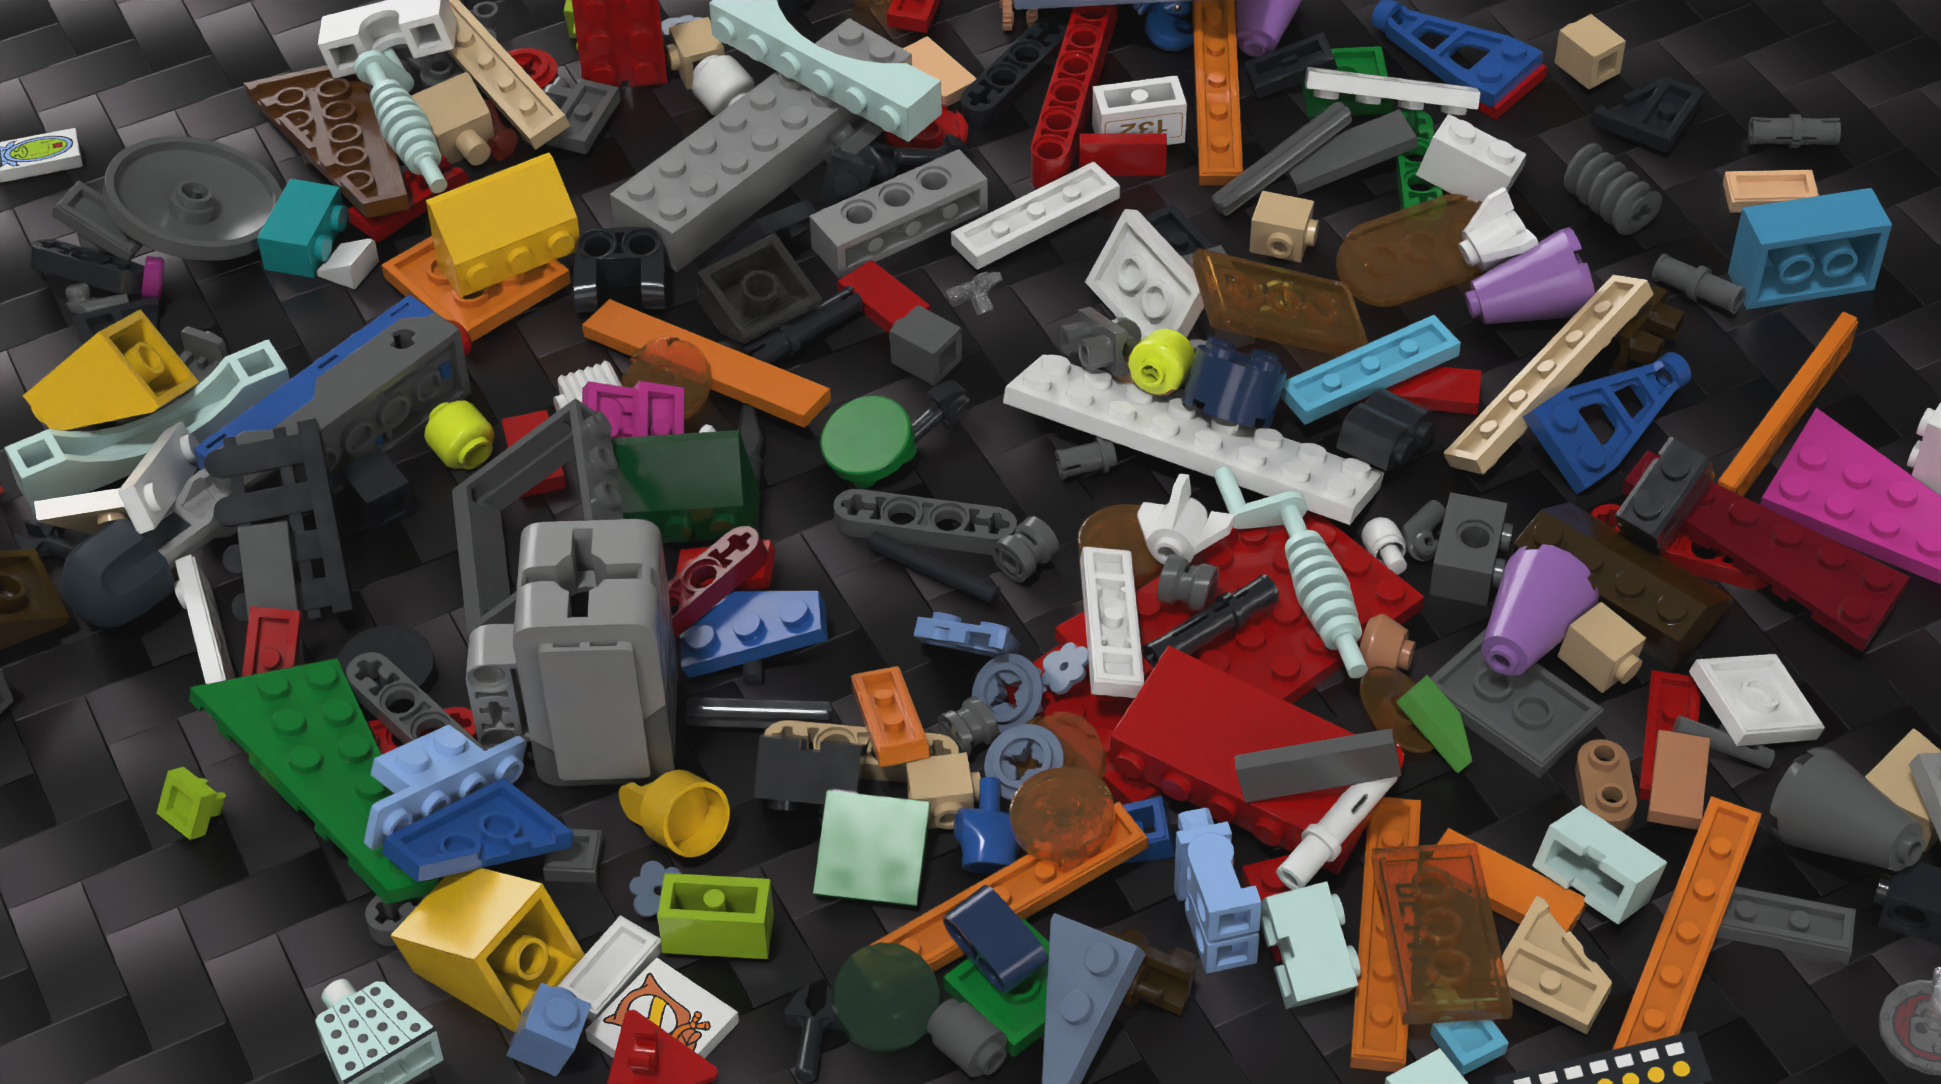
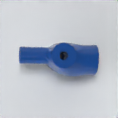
M983 777L980 779L979 809L959 808L955 816L954 836L961 845L962 869L965 871L992 875L1017 861L1018 850L1024 838L1025 821L1020 815L1000 812V779L996 777Z

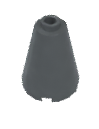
M1814 747L1807 751L1814 756L1804 765L1795 761L1787 769L1777 786L1770 808V815L1778 819V829L1771 827L1773 835L1780 841L1790 846L1892 871H1900L1907 866H1912L1919 860L1925 846L1921 825L1838 753L1826 747Z

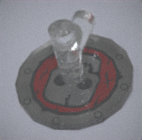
M1937 967L1934 969L1932 981L1916 980L1898 986L1886 997L1878 1017L1880 1036L1889 1051L1906 1066L1928 1075H1941V967Z

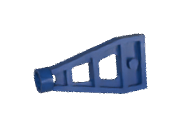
M1381 0L1372 14L1371 24L1373 28L1386 33L1387 38L1447 84L1477 88L1481 92L1479 102L1492 108L1543 64V51L1508 35L1415 12L1395 0ZM1425 33L1447 38L1435 49L1429 48L1418 40ZM1463 46L1488 52L1471 69L1461 67L1450 58Z
M1668 352L1652 364L1563 389L1523 416V418L1577 495L1620 464L1670 396L1690 381L1691 370L1682 356L1674 352ZM1627 386H1630L1643 405V408L1633 418H1631L1614 393ZM1599 404L1615 427L1614 433L1606 444L1601 445L1579 413L1580 408Z

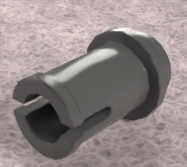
M1095 437L1092 443L1055 450V458L1059 459V461H1056V465L1062 480L1100 469L1103 473H1108L1109 467L1117 466L1113 442L1107 439L1102 440V437Z

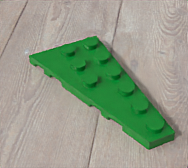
M337 658L190 687L189 701L199 712L206 710L217 722V730L228 741L234 739L249 755L248 762L295 811L303 810L315 823L314 830L326 842L332 840L348 857V865L386 904L425 896L438 884V878L417 882L382 854L383 845L371 850L364 844L372 805L395 793L371 776L374 758L381 756V752Z

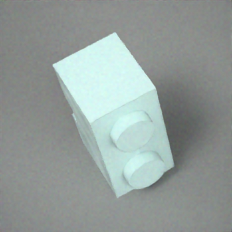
M1580 805L1549 826L1532 866L1565 889L1573 886L1586 895L1583 900L1616 924H1620L1649 903L1667 862Z
M1327 882L1268 896L1261 901L1260 923L1267 946L1278 945L1283 960V965L1276 966L1274 970L1286 1009L1347 994L1359 986L1356 979L1361 974L1359 959L1352 945L1346 946L1341 925L1345 924L1343 906L1337 894L1331 895Z

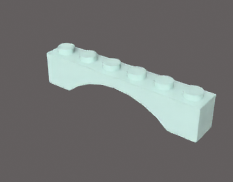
M712 0L709 3L713 37L749 55L752 59L773 68L785 77L791 78L810 88L818 95L824 96L847 108L850 112L873 122L887 132H891L909 142L942 114L940 80L908 63L861 61L841 56L819 47L803 37L786 20L777 0Z
M268 339L226 356L214 371L192 391L171 405L145 418L121 426L95 431L48 429L4 447L16 483L34 515L36 514L35 501L86 494L131 475L169 425L183 421L188 434L192 433L197 438L199 444L202 443L207 437L222 429L245 410L271 394L280 385L290 380L288 370Z

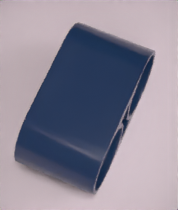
M988 885L982 886L942 918L943 924L952 939L989 982L1002 994H1008L1049 961L1045 949L1035 935Z

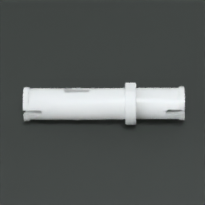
M1398 777L1352 784L1317 824H1310L1302 832V842L1276 870L1279 879L1292 890L1305 887L1326 861L1333 862L1342 852L1341 844L1397 781Z

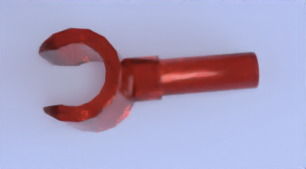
M488 99L484 102L490 111L493 131L496 135L488 139L487 144L491 149V154L501 161L514 153L518 136L511 128H505L492 100Z

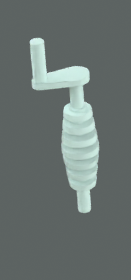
M392 47L382 52L370 50L362 53L354 63V71L359 80L373 86L370 100L384 139L412 173L423 175L432 192H443L447 188V181L438 167L441 162V153L432 127L423 109L408 93L414 87L412 76L405 70Z
M1230 467L1217 469L1214 473V478L1229 514H1235L1233 528L1246 529L1285 525L1290 538L1286 542L1284 549L1295 594L1300 606L1303 608L1316 632L1320 635L1325 646L1331 650L1339 651L1351 678L1364 676L1368 671V667L1357 644L1362 635V628L1358 619L1350 583L1321 535L1316 531L1307 530L1302 518L1308 508L1304 496L1297 491H1287L1246 504Z

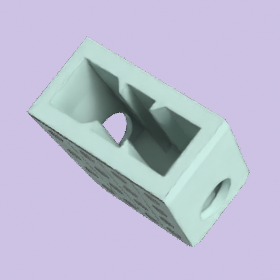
M339 979L324 989L321 999L328 1010L319 1014L315 1019L322 1046L339 1084H404L443 1061L435 1028L385 982L376 981L356 992L347 979Z

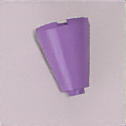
M1235 0L1237 46L1245 54L1252 57H1259L1274 51L1303 0Z
M1570 227L1559 230L1538 242L1539 245L1529 251L1510 258L1470 282L1471 291L1465 293L1466 304L1472 319L1480 317L1482 323L1486 325L1572 318L1595 294L1587 262L1582 263L1578 253L1574 254L1573 252L1582 249L1574 231Z
M1542 544L1539 549L1526 550L1527 546L1519 548L1506 563L1481 647L1483 658L1494 671L1509 676H1517L1524 673L1564 640L1570 624L1597 605L1599 591L1598 587L1593 590L1588 580L1591 572L1584 563L1570 552L1553 545Z

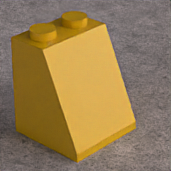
M140 309L95 334L27 391L23 397L30 404L33 414L39 421L46 424L49 429L64 431L152 413L189 391L200 382Z
M484 868L445 876L390 935L414 973L513 1032L516 1031L524 1008L540 984L544 983L551 987L558 986L585 956L542 883Z

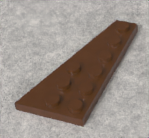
M327 65L243 83L247 98L334 186L340 187V192L366 218L390 216L398 211L410 209L396 153L382 135L370 100V93L373 88L371 84L359 80L356 73L333 79Z

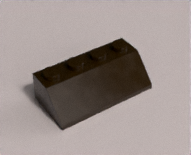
M1570 502L1542 509L1513 543V554L1524 546H1527L1526 550L1539 549L1542 544L1570 552L1579 559L1591 572L1588 580L1593 590L1598 587V603L1603 602L1647 638L1642 648L1643 652L1675 671L1679 670L1733 603V597Z

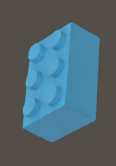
M1872 188L1742 207L1728 274L1734 284L1742 285L1746 288V296L1743 301L1746 310L1874 290L1892 224Z

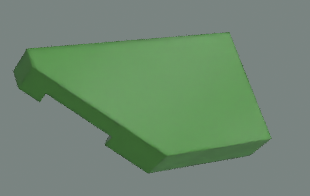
M1426 675L1398 699L1396 703L1454 771L1459 773L1472 762L1461 713Z

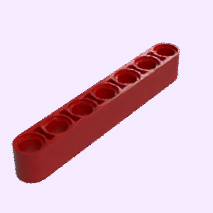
M1118 4L1073 7L1031 143V183L1036 189L1073 171L1079 150L1080 134L1084 133L1093 103V86L1098 85L1117 21Z

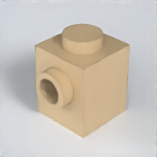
M1592 14L1575 23L1568 24L1559 31L1555 64L1587 89H1591L1620 73L1626 40Z
M709 17L668 27L670 45L665 46L667 63L671 70L677 69L687 90L692 89L693 71L703 59L710 55H725L722 42L712 36Z
M1262 191L1251 221L1249 252L1301 263L1307 245L1314 247L1318 235L1319 220L1313 219L1314 201Z
M1600 602L1569 625L1557 657L1603 693L1618 681L1625 684L1637 673L1642 665L1639 655L1647 638L1603 602Z
M967 752L930 756V758L906 762L908 799L931 803L928 829L954 828V820L958 809H974V803H979L981 777L979 772L970 773Z

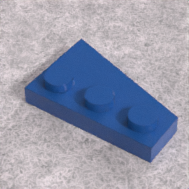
M732 591L680 635L681 668L690 679L827 641L825 602L819 591Z

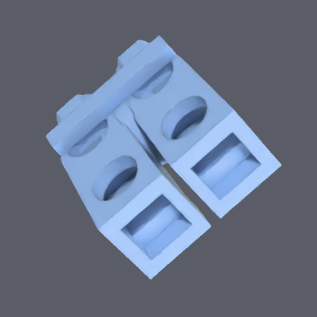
M1209 808L1180 813L1178 815L1179 831L1176 832L1174 891L1178 901L1186 900V916L1206 974L1257 963L1258 931H1260L1262 902L1256 886L1240 887L1233 869L1234 847L1231 843L1232 832L1228 821L1214 824Z

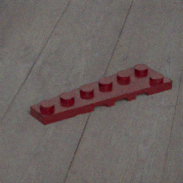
M1650 451L1643 455L1625 478L1622 493L1627 496L1630 494L1652 461L1659 459L1658 455ZM1714 482L1710 484L1680 527L1688 537L1706 549L1717 548L1734 560L1732 566L1745 575L1753 572L1773 585L1771 592L1787 602L1792 598L1812 611L1811 619L1861 651H1864L1901 598L1910 579L1909 576Z

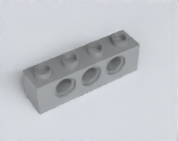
M959 149L810 215L812 249L838 278L844 277L870 260L877 262L988 211L987 178Z

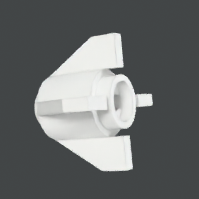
M1504 187L1486 197L1467 227L1461 231L1463 241L1458 243V247L1464 260L1470 267L1477 265L1482 271H1490L1510 258L1523 254L1539 245L1537 238L1529 230H1526L1520 217L1512 210L1514 209L1513 204Z
M1179 474L1173 485L1170 502L1167 505L1143 502L1137 513L1138 523L1147 548L1151 555L1162 564H1165L1170 554L1185 557L1190 563L1195 554L1229 535L1235 524V514L1211 511L1208 517L1205 507L1199 501L1190 498L1191 487L1189 475Z

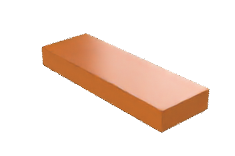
M895 666L853 674L851 676L852 691L879 766L884 767L930 758L929 743L900 668Z
M1449 828L1425 860H1470L1480 904L1518 924H1521L1536 896L1545 899L1550 906V914L1566 933L1572 931L1587 907V903L1583 901L1584 896L1568 888L1565 889L1543 875ZM1467 861L1423 864V875L1477 902Z

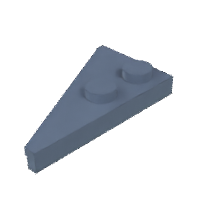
M1056 913L1053 914L1050 923L1042 1084H1081L1146 953L1137 945Z

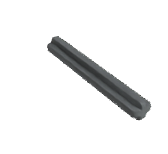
M1335 102L1214 193L1211 200L1215 210L1223 216H1229L1349 125L1352 121L1349 108L1341 102Z

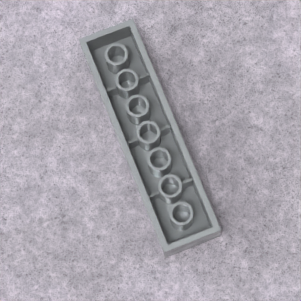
M850 18L815 43L817 46L835 54L861 61L908 63L912 66L911 53ZM777 71L610 193L614 228L642 226L656 230L661 236L665 265L678 272L823 162L824 158L821 156V153L832 144L829 137L847 123H850L851 126L854 125L861 117Z

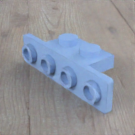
M448 724L374 758L371 776L395 794L372 805L364 844L371 850H374L383 845L385 837L501 778H505L513 784L523 771V758L527 741L520 736H516L484 751Z

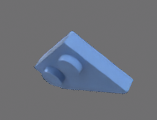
M933 612L932 618H917L914 637L921 643L993 658L1003 654L1018 655L1021 643L1009 632V627L990 622H981L980 625L961 623L962 618L941 612Z

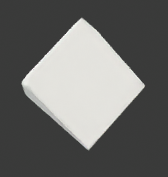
M363 239L341 243L329 259L317 270V275L356 289L379 262L375 241L373 239Z

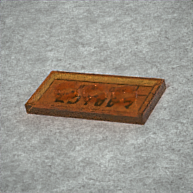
M1200 248L1190 258L1209 323L1213 328L1342 356L1369 344L1347 283Z
M1477 843L1372 848V868L1402 1025L1511 1019L1513 1004Z

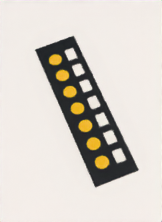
M1696 1031L1494 1077L1496 1084H1702L1713 1081Z

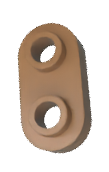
M1597 739L1585 743L1578 752L1575 766L1581 805L1622 832L1632 824L1637 807L1628 755L1620 745L1609 740ZM1613 799V800H1615V801H1617V802H1616V803H1611V802H1608V801H1606V800Z

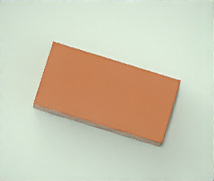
M1664 730L1658 731L1647 821L1699 829L1703 814L1710 738Z

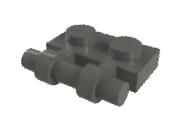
M557 77L552 84L546 85L543 91L566 115L570 127L549 140L547 145L587 154L621 100L619 87L580 78L574 89H571L569 82L562 77ZM520 134L519 136L522 139V141L529 144L528 141Z

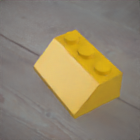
M549 152L426 200L437 265L460 298L576 252L577 241L580 237L577 215L555 161Z

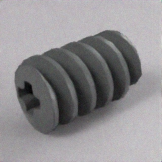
M1590 143L1583 147L1573 157L1564 175L1566 191L1577 196L1581 203L1589 206L1590 210L1595 214L1601 215L1604 222L1613 225L1614 230L1622 235H1631L1640 231L1657 215L1662 205V196L1659 192H1651V187L1645 181L1639 182L1637 174L1632 171L1627 172L1626 166L1623 163L1615 162L1612 154L1608 152L1603 153L1602 146L1597 143Z

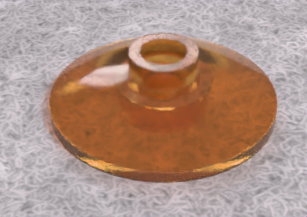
M1376 666L1368 670L1361 679L1360 694L1363 705L1376 729H1392L1395 744L1410 752L1427 753L1434 749L1433 745L1396 703L1416 683L1405 674L1390 667Z

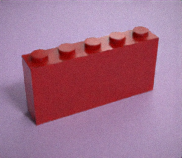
M1168 645L1112 733L1108 762L1115 765L1121 773L1128 777L1141 778L1160 787L1166 795L1175 800H1186L1198 807L1209 808L1214 819L1220 822L1228 821V823H1233L1248 830L1258 840L1267 845L1280 846L1293 852L1302 842V832L1310 824H1317L1351 785L1245 803L1236 772L1234 756L1355 734ZM1382 798L1341 844L1342 852L1333 862L1326 861L1320 869H1327L1339 875Z

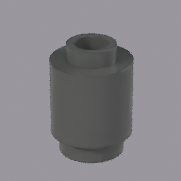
M949 999L934 1011L928 1021L927 1032L932 1036L933 1045L970 1077H978L983 1074L990 1075L1004 1062L1007 1055V1050L1005 1049L1007 1044L1006 1034L969 1003H960L956 999Z

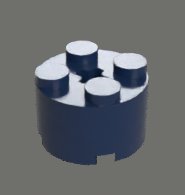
M1208 336L1206 345L1197 346L1181 399L1182 402L1192 407L1193 400L1196 399L1205 403L1202 412L1211 416L1253 427L1256 418H1260L1264 428L1271 427L1287 376V371L1282 368L1283 364L1278 362L1279 356L1260 349H1253L1251 355L1234 350L1235 344L1228 340Z

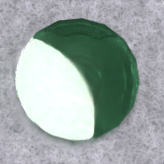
M881 942L859 949L842 964L832 984L831 1006L834 1016H837L839 1024L843 1027V1032L851 1041L867 1050L890 1053L911 1046L927 1032L928 1021L939 1007L940 990L934 971L921 955L903 945Z

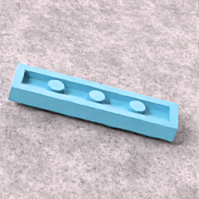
M1432 315L1285 380L1280 397L1304 424H1308L1366 398L1380 388L1386 389L1459 356L1461 342L1435 315Z

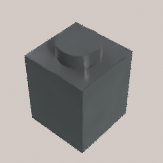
M919 305L904 318H899L890 330L891 363L933 386L941 381L962 360L961 327Z

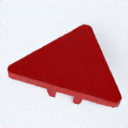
M629 1010L625 1013L607 1084H707L717 1079L718 1071L716 1066L638 1011Z

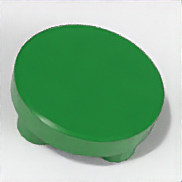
M882 396L860 397L842 405L829 417L823 427L820 438L821 452L830 469L837 476L850 481L853 486L859 489L869 488L877 480L895 472L903 463L909 462L914 458L917 449L914 442V428L908 414L896 401Z

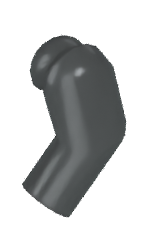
M85 283L68 286L65 290L69 301L66 303V306L71 313L76 315L129 302L127 294H118L100 299L91 297L89 286Z

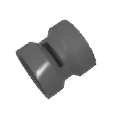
M1029 516L1016 526L1014 535H1005L992 546V555L999 569L1009 579L1022 583L1035 573L1038 563L1046 564L1059 554L1060 547L1051 528L1041 519Z
M1170 554L1160 575L1157 600L1171 605L1181 600L1182 603L1188 605L1190 610L1201 613L1211 606L1219 580V567L1206 563L1199 566H1190L1185 557Z

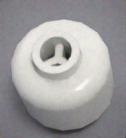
M710 55L696 66L692 74L693 94L714 116H717L755 88L753 78L730 55Z

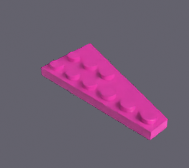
M1816 408L1762 496L1760 505L1838 543L1941 584V496Z

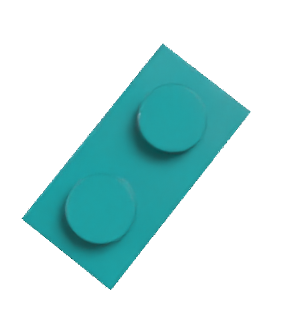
M290 178L257 236L265 270L310 278L316 276L317 270L322 263L329 259L332 244L338 233L345 230L348 222V209L346 206H343L340 187Z

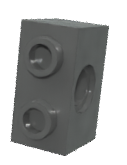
M1450 492L1434 559L1429 595L1487 606L1491 587L1499 588L1506 560L1497 558L1499 551L1508 553L1514 524L1505 523L1508 503Z

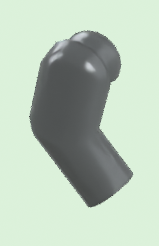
M1436 500L1428 501L1402 527V536L1406 542V552L1414 560L1428 561L1434 557L1437 551L1439 541L1438 539L1434 540L1432 531L1444 520L1446 510Z

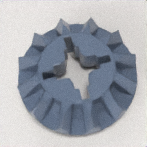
M1003 654L991 659L980 670L973 685L972 696H977L988 706L997 722L999 733H1003L1018 725L1031 724L1035 714L1044 711L1041 706L1042 694L1048 689L1042 684L1040 677L1042 670L1036 667L1029 658L1021 655ZM1005 682L1008 685L1019 687V690L1014 694L1017 700V707L1007 702L1003 703V700L1008 695L1005 689Z
M1033 724L1018 725L1000 734L989 747L984 763L985 776L1000 779V796L1008 799L1013 804L1016 801L1023 800L1035 803L1036 798L1043 793H1053L1055 782L1059 776L1065 775L1063 762L1066 754L1057 737L1048 729ZM1032 753V759L1041 768L1027 769L1024 776H1021L1017 767L1011 763L1025 762L1028 755Z

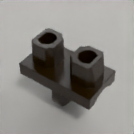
M1655 285L1652 288L1654 295L1639 309L1637 315L1630 319L1612 338V340L1617 338L1621 350L1613 360V367L1626 371L1633 360L1644 365L1652 364L1662 356L1666 343L1665 339L1653 334L1655 333L1675 341L1681 333L1685 312L1665 304L1666 289Z
M1127 928L1121 934L1107 930L1106 934L1137 945L1146 953L1121 1005L1133 1009L1141 999L1181 1016L1188 1004L1196 965H1194L1195 955L1178 947L1169 950L1168 953L1152 948L1146 934L1131 928Z

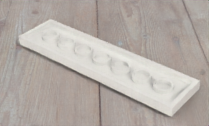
M1043 354L1005 388L1003 403L1212 477H1214L1217 469L1230 467L1240 487L1269 497L1287 491H1297L1304 496L1308 511L1348 525L1353 522L1381 488L1384 472L1371 468L1363 460L1356 458L1345 459L1326 452L1320 445L1313 443L1302 444L1284 438L1280 432L1274 429H1258L1253 426L1242 425L1202 412L1203 409L1198 408L1195 403H1192V407L1182 402V398L1168 400L1162 396H1154L1144 392L1136 384H1127L1112 378L1106 371L1099 369L1088 370L1073 365L1067 358L1059 355Z

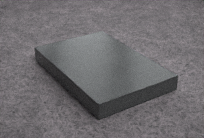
M1485 629L1431 676L1430 679L1461 713L1465 726L1540 778L1602 721L1604 709L1537 663L1517 676H1509L1494 671L1485 661L1481 652L1486 633Z

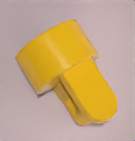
M670 771L661 775L654 782L644 786L631 782L621 786L619 789L620 804L626 816L631 821L642 826L650 839L678 855L696 857L707 853L719 843L727 829L730 808L726 795L716 785L689 771Z

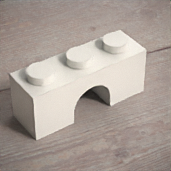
M386 0L323 16L318 46L333 79L355 74L354 63L366 51L377 50L382 52L395 45L407 44L415 59L454 49L457 20L448 0Z

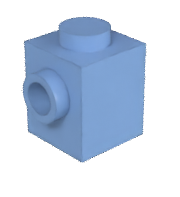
M541 983L522 1012L506 1056L557 1076L576 1048L591 1003L577 998L573 992L566 988L551 987Z

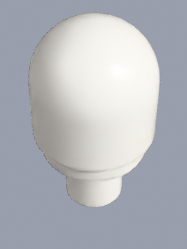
M1378 517L1370 520L1362 530L1361 537L1365 549L1395 574L1402 573L1407 567V563L1403 558L1406 552V542L1399 528L1388 518Z

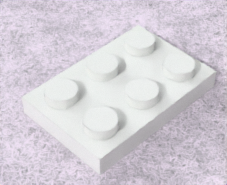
M1124 209L1085 283L1117 318L1126 317L1137 323L1142 334L1141 340L1154 330L1165 328L1178 331L1187 338L1207 303L1199 275L1138 210ZM1202 280L1207 299H1209L1213 290Z

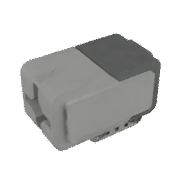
M641 519L538 522L524 528L521 532L514 624L483 625L475 628L469 635L465 680L478 742L484 751L516 736H520L526 741H531L537 774L542 781L553 786L617 785L631 782L647 784L654 782L667 772L674 771L678 661L662 537L659 528L655 524Z

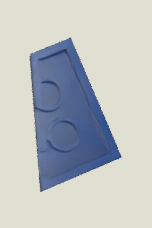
M501 778L385 837L382 854L415 881L421 882L571 848L573 831L505 778Z

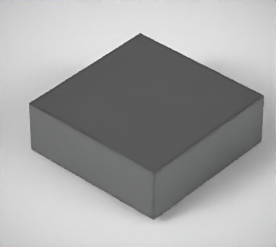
M571 829L573 831L571 848L546 853L543 869L545 881L597 883L604 841L602 830Z

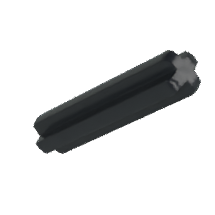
M690 697L685 703L684 716L685 723L689 727L767 729L772 724L785 720L833 724V707L829 701Z

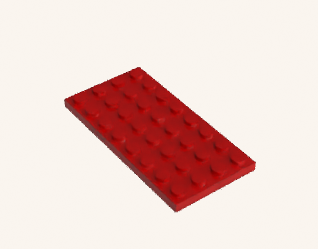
M1307 510L1302 517L1307 530L1316 531L1321 535L1349 580L1358 619L1362 628V635L1357 641L1359 648L1366 625L1371 617L1383 613L1402 625L1423 609L1424 596L1392 570L1388 569L1387 566L1323 515ZM1285 525L1246 529L1232 528L1229 535L1195 554L1189 563L1190 566H1199L1206 563L1219 567L1218 585L1211 605L1215 603V598L1224 592L1232 593L1239 590L1261 574H1266L1273 580L1279 591V596H1277L1279 601L1252 615V617L1247 619V624L1237 631L1229 630L1189 655L1293 704L1345 665L1338 650H1331L1325 646L1297 600L1284 549L1286 542L1290 538ZM1160 575L1135 592L1141 654L1143 657V646L1161 637L1199 613L1190 610L1188 605L1182 603L1181 600L1172 605L1158 601L1157 588ZM1060 644L1033 662L1036 667L1042 670L1040 677L1045 672L1043 669L1045 657L1053 651H1060L1062 648ZM1087 673L1082 681L1073 685L1064 694L1057 695L1050 687H1046L1048 690L1042 694L1041 706L1044 711L1036 713L1031 723L1051 731L1057 737L1069 758L1122 805L1158 796H1166L1160 787L1141 778L1128 777L1121 773L1115 765L1108 762L1111 735L1135 698L1121 697L1113 702L1106 695L1091 694L1090 676ZM1005 682V689L1008 694L1005 700L1017 707V700L1014 694L1019 690V687L1008 685Z

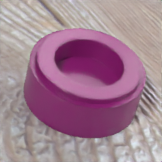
M146 256L142 299L158 297L161 300L165 260L162 257Z

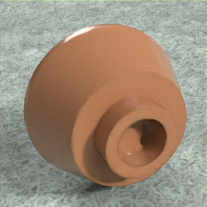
M1383 613L1369 619L1359 648L1368 667L1367 673L1363 676L1367 680L1397 677L1400 669L1408 671L1415 652L1416 642L1408 640L1409 631Z

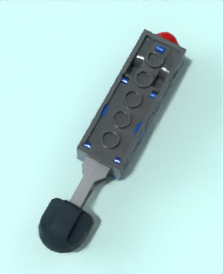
M408 295L193 448L200 471L187 480L177 499L155 529L139 534L130 520L119 518L114 523L106 524L78 544L65 560L61 577L63 598L77 617L98 627H117L143 615L173 593L174 577L171 569L176 567L175 560L189 554L192 555L214 538L230 537L238 532L237 527L239 526L225 527L214 516V506L217 501L223 497L233 496L230 478L224 480L215 479L205 469L206 456L215 449L224 448L223 438L235 436L237 445L274 439L273 429L281 427L286 428L287 436L299 434L298 421L316 418L321 426L333 494H337L343 489L340 468L380 448L388 456L426 427L429 415L436 406L444 402L451 403L464 400L472 394L465 356L471 352L472 348L470 335L460 323L444 319L423 303ZM305 464L293 466L296 483L307 482ZM280 469L243 476L246 493L283 486ZM311 512L302 514L303 518ZM289 516L252 523L253 525L287 521L289 528H291Z

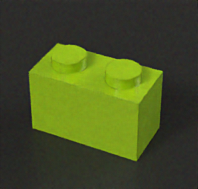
M665 873L657 916L662 952L667 954L768 959L774 919L771 880Z

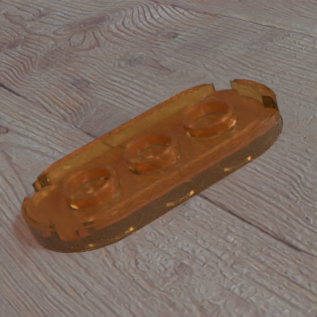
M1448 194L1356 226L1348 233L1337 253L1336 268L1340 281L1357 299L1370 305L1389 307L1486 273L1487 271H1482L1477 265L1470 267L1464 260L1458 247V243L1463 241L1461 231L1467 227L1483 202L1478 201V203H1475L1474 201L1467 200L1468 196Z

